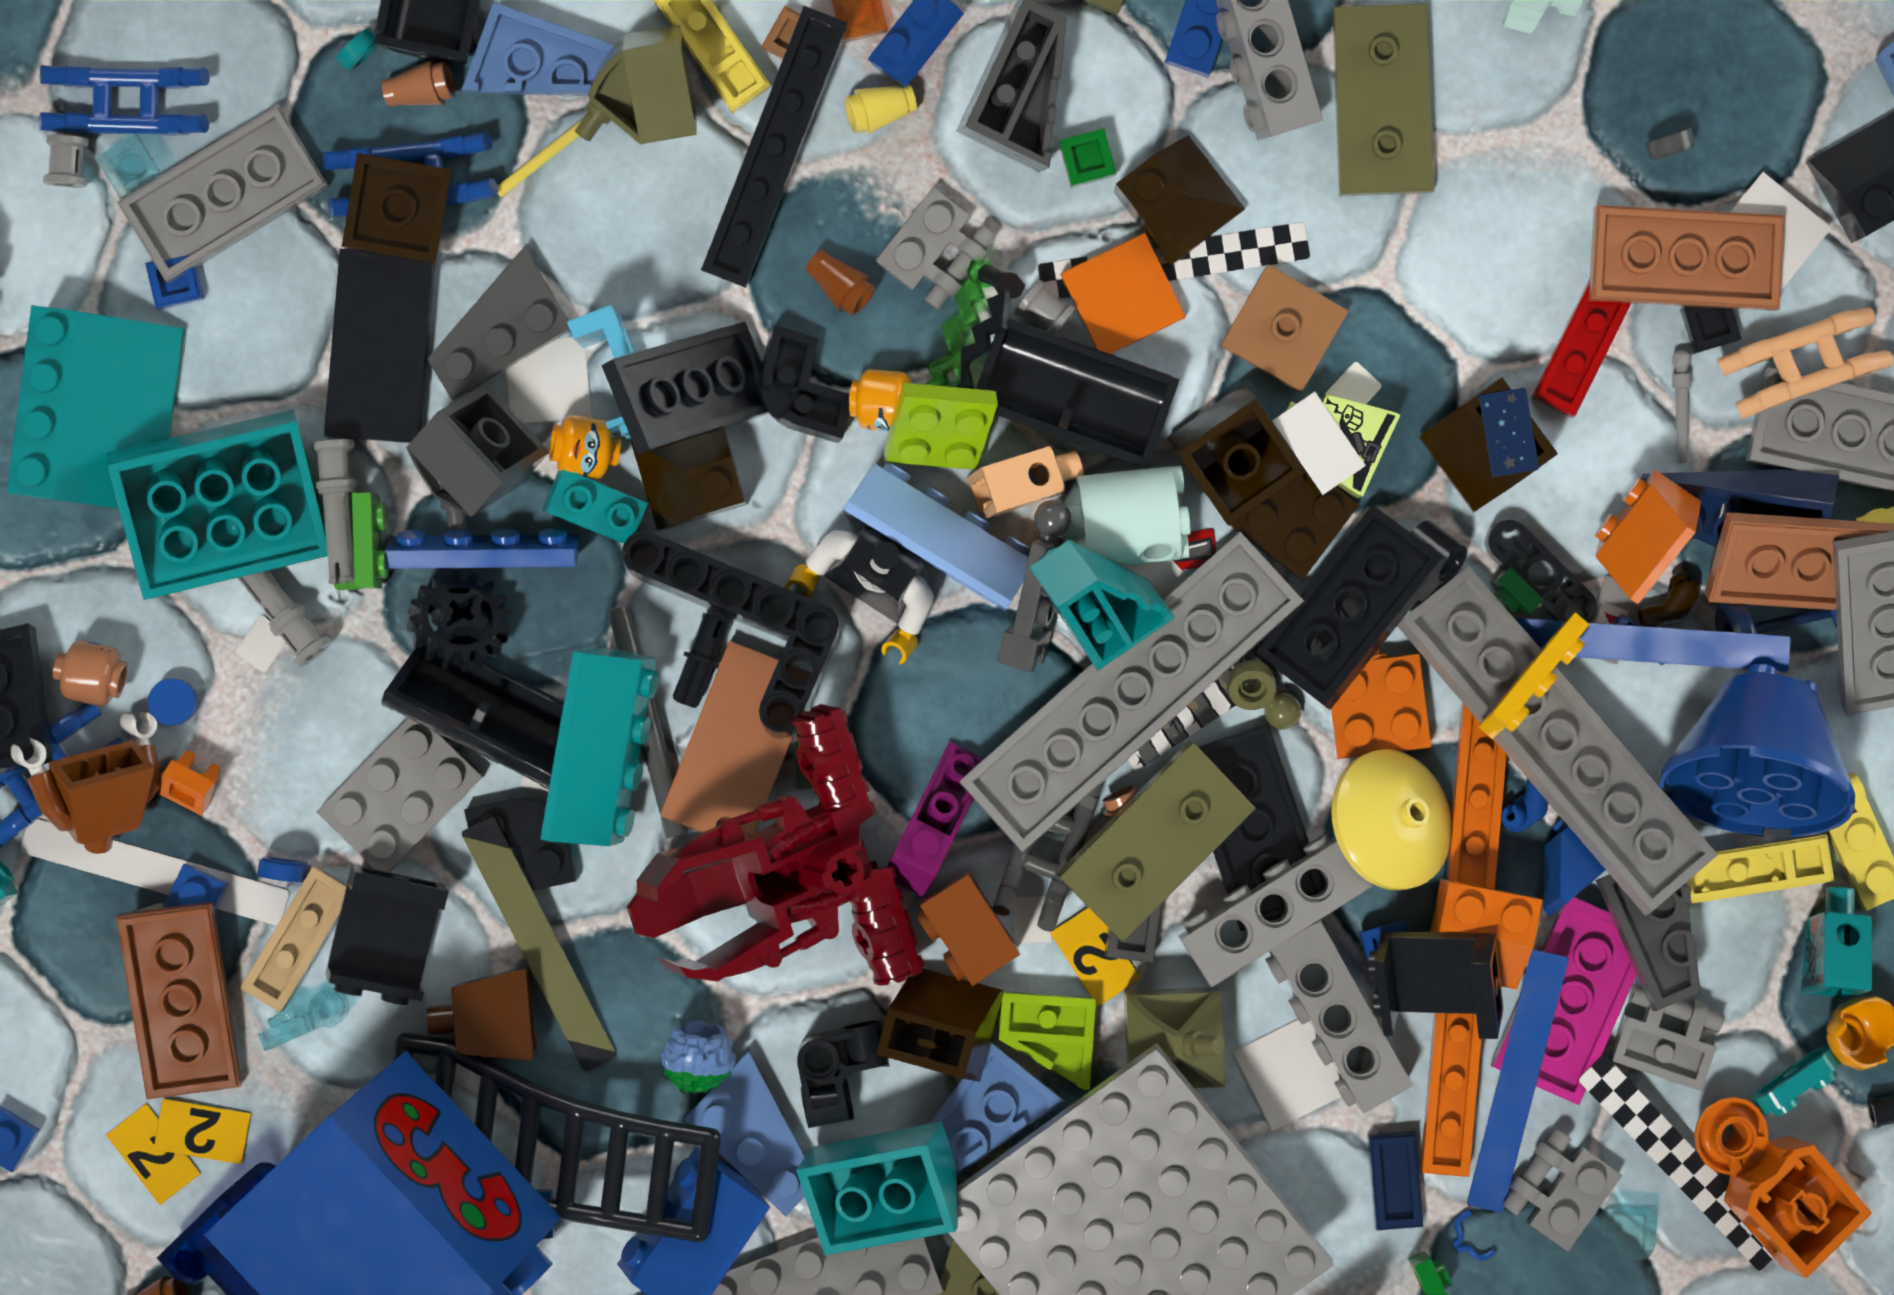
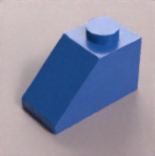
M1563 819L1552 826L1557 835L1544 845L1543 910L1549 916L1566 905L1606 870Z

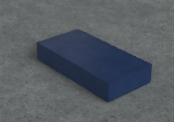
M1414 1131L1367 1135L1375 1229L1378 1231L1423 1227L1416 1133Z

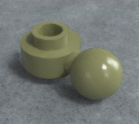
M1245 661L1236 665L1229 673V696L1236 706L1245 710L1264 708L1267 722L1276 729H1290L1299 722L1302 714L1300 702L1289 693L1281 692L1276 694L1274 673L1268 665L1260 661ZM1247 679H1258L1254 683L1244 682Z

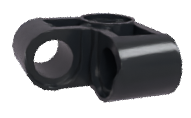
M880 1020L859 1022L836 1030L814 1033L807 1036L801 1042L798 1049L797 1065L802 1086L800 1087L802 1103L808 1128L854 1120L849 1085L845 1076L877 1067H890L887 1057L876 1055L883 1030ZM814 1046H823L830 1051L832 1060L826 1067L814 1068L807 1063L805 1059L806 1052Z

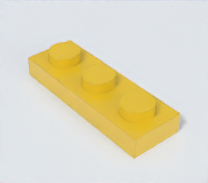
M1576 612L1565 621L1478 727L1492 739L1505 727L1512 733L1530 712L1524 706L1529 698L1534 694L1540 699L1557 680L1558 677L1551 671L1560 660L1568 665L1583 648L1585 643L1579 637L1590 624Z

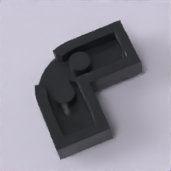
M774 325L769 333L759 375V393L766 410L777 422L789 429L839 443L844 437L848 420L849 394L809 382L819 338Z
M515 798L464 809L468 828L490 817H494L510 848L520 846L527 881L532 891L578 881L570 843L540 840L546 805L529 798Z

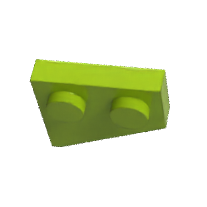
M1004 991L1001 1001L999 1040L1031 1057L1047 1069L1053 1070L1075 1083L1079 1088L1090 1090L1096 998Z

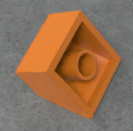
M1654 469L1646 481L1639 477L1631 485L1623 498V501L1627 503L1625 508L1617 517L1612 513L1609 514L1595 534V537L1599 539L1595 557L1629 599L1636 604L1640 603L1696 533L1701 500L1656 469Z
M1440 878L1430 932L1496 934L1501 987L1517 990L1534 948L1543 900L1534 896Z

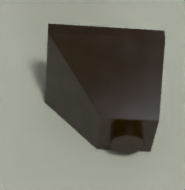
M1189 135L1154 154L1115 184L1114 194L1170 266L1174 265L1245 210V207Z
M725 428L640 455L637 454L631 441L658 532L748 505Z

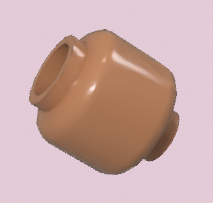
M86 640L74 642L67 653L59 652L53 668V679L60 680L61 693L65 698L95 706H104L112 698L118 699L123 692L128 674V663L122 661L121 654L115 647Z

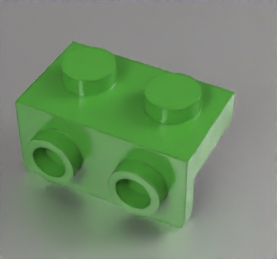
M372 492L352 493L354 583L334 584V587L337 590L383 589L382 578L388 577L385 550L381 549V531H386L387 529L385 503H380V495Z

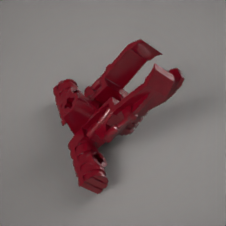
M819 704L810 708L811 711L800 712L796 718L792 717L791 719L792 724L797 729L796 737L799 746L796 753L798 764L805 779L812 785L814 794L818 796V805L804 810L797 798L780 795L775 801L759 805L752 812L733 818L721 817L717 821L716 827L701 833L681 847L657 853L637 878V893L627 906L635 934L656 938L699 918L742 904L746 905L749 916L758 922L696 961L684 959L672 962L658 958L665 969L687 978L718 982L725 977L746 973L765 965L771 968L778 967L783 958L797 950H806L824 939H834L839 933L837 907L850 902L854 919L852 924L853 939L860 954L867 960L869 968L873 971L872 979L875 985L885 986L889 985L890 982L899 983L907 980L906 977L908 976L913 977L923 972L922 967L924 963L921 955H917L915 949L917 940L907 909L903 910L900 901L903 899L900 887L896 888L894 878L897 876L894 866L878 869L876 860L869 861L859 829L862 823L877 812L874 802H870L867 795L870 789L867 780L862 779L860 770L863 767L855 746L853 734H848L846 727L848 718L845 710L841 711V708ZM776 818V823L755 834L742 831L740 826L755 820L761 822ZM718 862V863H715V864H712V865H709V866H706V867L704 866V867H701V868L694 869V870H691V871H688V872L683 873L684 870H688V869H691V868H695V867L703 866V865H706V864ZM807 919L812 928L799 934L794 942L780 949L779 944L794 935L791 923Z

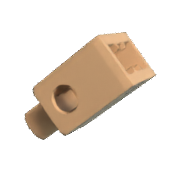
M1048 446L981 467L969 475L967 480L980 518L988 520L1053 498L1065 491V482L1076 479V476L1084 475L1080 457L1075 450L1054 456L1052 448ZM1029 471L1035 474L1037 485L1033 484L1029 479Z

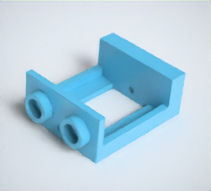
M612 304L567 321L573 339L582 348L607 340L614 358L635 353L621 315ZM622 416L605 422L607 429L616 436L622 434V436L626 437V440L631 439Z

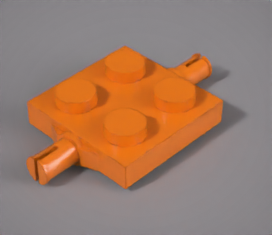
M1379 648L1331 708L1337 759L1362 756L1366 753L1382 749L1405 752L1407 750L1431 747L1420 654L1395 657L1381 654Z

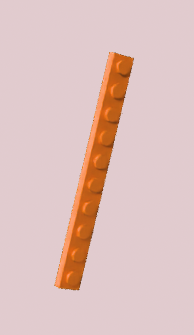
M1461 703L1451 813L1452 833L1447 858L1446 880L1495 889L1507 754L1494 739L1478 727L1480 722ZM1434 1013L1420 1162V1171L1422 1173L1469 1177L1481 1051V1039L1478 1036L1476 1014Z

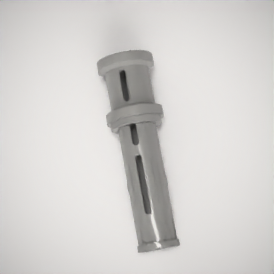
M351 439L323 440L311 443L312 451L317 453L319 481L314 483L315 491L318 492V495L323 496L329 584L354 583L351 493L356 492L358 483L356 479L352 478L350 450L354 448V440Z
M269 570L238 578L271 620L269 626L273 635H280L296 655L294 661L299 667L313 661L332 644V640L328 635L322 636L308 619L306 607L303 604L300 605L299 602L294 603L283 591Z

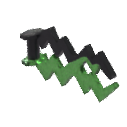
M971 260L967 268L970 280L962 285V289L955 296L960 314L941 325L949 348L948 353L944 357L926 365L932 379L924 383V385L975 388L969 368L970 363L992 350L990 335L1007 330L1010 299L1020 297L1026 286L1016 273L1000 270L993 267L987 261ZM982 287H994L998 295L986 299ZM987 300L992 317L981 322L975 303ZM971 328L975 343L965 346L962 332ZM954 371L957 380L949 383L948 374Z

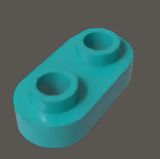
M1828 1045L1819 1047L1759 1087L1753 1093L1751 1099L1763 1115L1773 1112L1775 1117L1782 1116L1798 1105L1799 1100L1797 1097L1811 1087L1814 1090L1821 1089L1835 1080L1838 1076L1835 1070L1841 1062L1832 1053Z

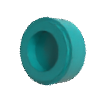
M370 27L364 29L337 54L335 59L346 71H353L378 49L379 46L374 44L376 34Z

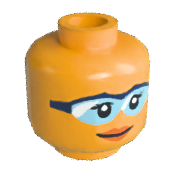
M869 369L863 372L860 379L853 380L849 394V412L851 417H856L863 429L889 431L902 384L911 383L909 376L901 371Z
M569 415L563 420L561 425L555 424L553 427L549 460L556 462L559 471L564 469L589 479H600L605 475L609 465L617 466L621 440L620 438L613 437V433L607 429L605 423L607 420Z

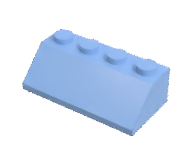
M887 462L884 468L873 464L843 509L845 514L861 524L874 529L910 554L1006 611L1024 582L1030 548L1009 535L1002 542L987 533L991 524L970 511H967L964 517L947 508L951 500L931 487L927 486L922 493L910 486L907 482L911 475L897 466Z

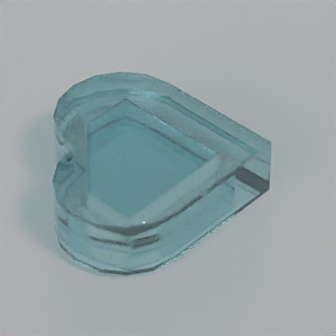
M1610 1204L1605 1207L1600 1215V1227L1604 1234L1617 1241L1620 1252L1626 1257L1635 1261L1644 1260L1652 1254L1655 1248L1658 1207L1644 1204Z

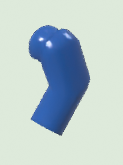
M1528 778L1525 794L1502 809V824L1514 832L1526 830L1543 818L1548 811L1547 800Z

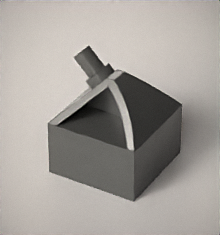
M487 384L482 385L438 411L406 447L431 493L440 500L441 509L446 510L448 531L457 529L467 530L466 515L474 516L519 487L550 453Z

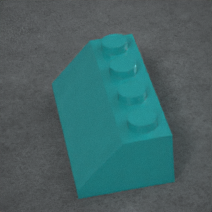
M605 647L573 651L540 840L609 847L624 842L625 837L630 835L635 817L634 810L630 809L632 793L638 789L643 773V766L641 763H638L641 744L644 745L646 743L651 728V719L646 716L649 698L654 697L659 683V672L654 670L656 658Z

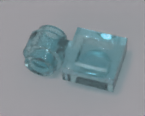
M327 988L316 993L311 998L308 1012L296 1016L292 1008L267 1019L270 1028L258 1034L264 1050H270L317 1028H330L338 1025L347 1017L349 1012L347 997L343 993L335 991L334 988ZM325 1000L334 1004L335 1013L333 1016L324 1012L323 1002Z

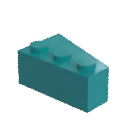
M1068 540L1059 547L1048 550L1039 561L1029 567L1065 625L1097 671L1176 618L1146 577L1071 540Z

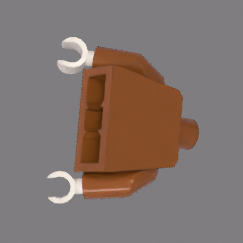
M125 713L120 718L119 725L124 735L135 738V741L130 740L50 761L48 771H45L42 766L47 755L46 748L37 740L29 738L34 747V754L28 760H24L19 746L14 744L11 747V757L19 765L28 768L31 778H28L27 781L43 815L58 830L68 831L76 843L84 844L85 849L91 853L101 854L108 852L113 845V836L136 830L142 823L145 808L161 786L155 744L150 745L149 738L157 730V721L150 713H139L141 724L138 730L133 714Z

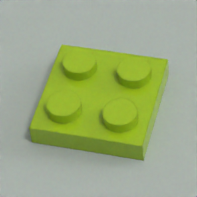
M903 383L883 448L885 462L977 470L998 405L996 391Z

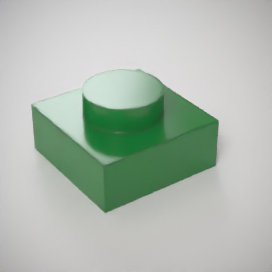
M1105 128L1059 140V147L1070 188L1116 176L1117 172Z
M1425 1251L1408 1258L1424 1295H1448L1445 1288L1452 1286V1282L1440 1259L1433 1262Z

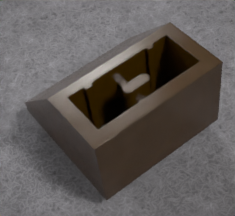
M1503 377L1492 382L1418 436L1472 512L1477 511L1534 472L1528 471L1498 477L1492 476L1479 396L1511 390ZM1531 417L1540 468L1558 455V453Z
M923 968L922 973L913 977L908 976L888 1008L876 1055L962 1079L980 1082L1004 990L979 983L972 986L968 980L962 979L958 981L956 977Z

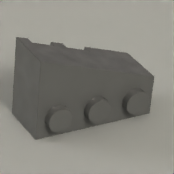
M1020 0L1015 3L956 132L1038 172L1050 168V146L1053 124L1056 118L1057 108H1055L1058 79L1061 75L1067 23L1066 17L1032 0Z

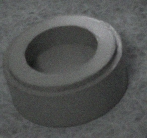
M1686 128L1650 140L1645 144L1650 159L1656 160L1692 148L1696 142L1691 128Z

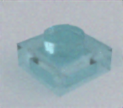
M133 134L95 158L120 199L162 175V172L137 134Z

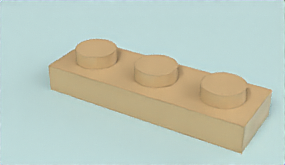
M313 866L240 989L279 1012L284 1011L338 921L346 883L321 868Z

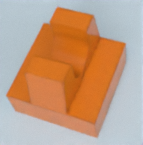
M187 750L177 761L171 760L163 772L160 795L202 816L211 803L221 767L212 763L205 773L199 774L191 770L195 763L196 754Z

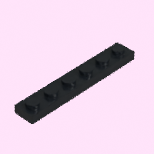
M803 6L701 271L741 287H747L849 26L847 22Z

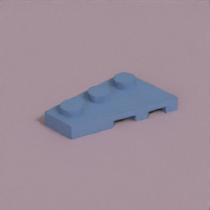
M493 2L464 81L462 92L475 94L588 96L596 72L614 45Z
M749 1049L735 1064L731 1076L724 1079L719 1087L707 1093L685 1116L684 1120L690 1125L717 1129L721 1134L719 1153L784 1216H787L805 1197L796 1169L806 1155L793 1130H791L772 1090L768 1087Z

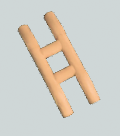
M1865 307L1840 312L1824 320L1784 334L1757 341L1717 359L1723 375L1727 376L1743 368L1769 360L1772 357L1783 381L1735 402L1741 418L1745 419L1761 411L1787 403L1795 398L1891 367L1893 355L1886 349L1874 353L1861 354L1844 361L1834 339V336L1872 325L1875 321L1873 309ZM1815 342L1826 368L1801 376L1791 350Z

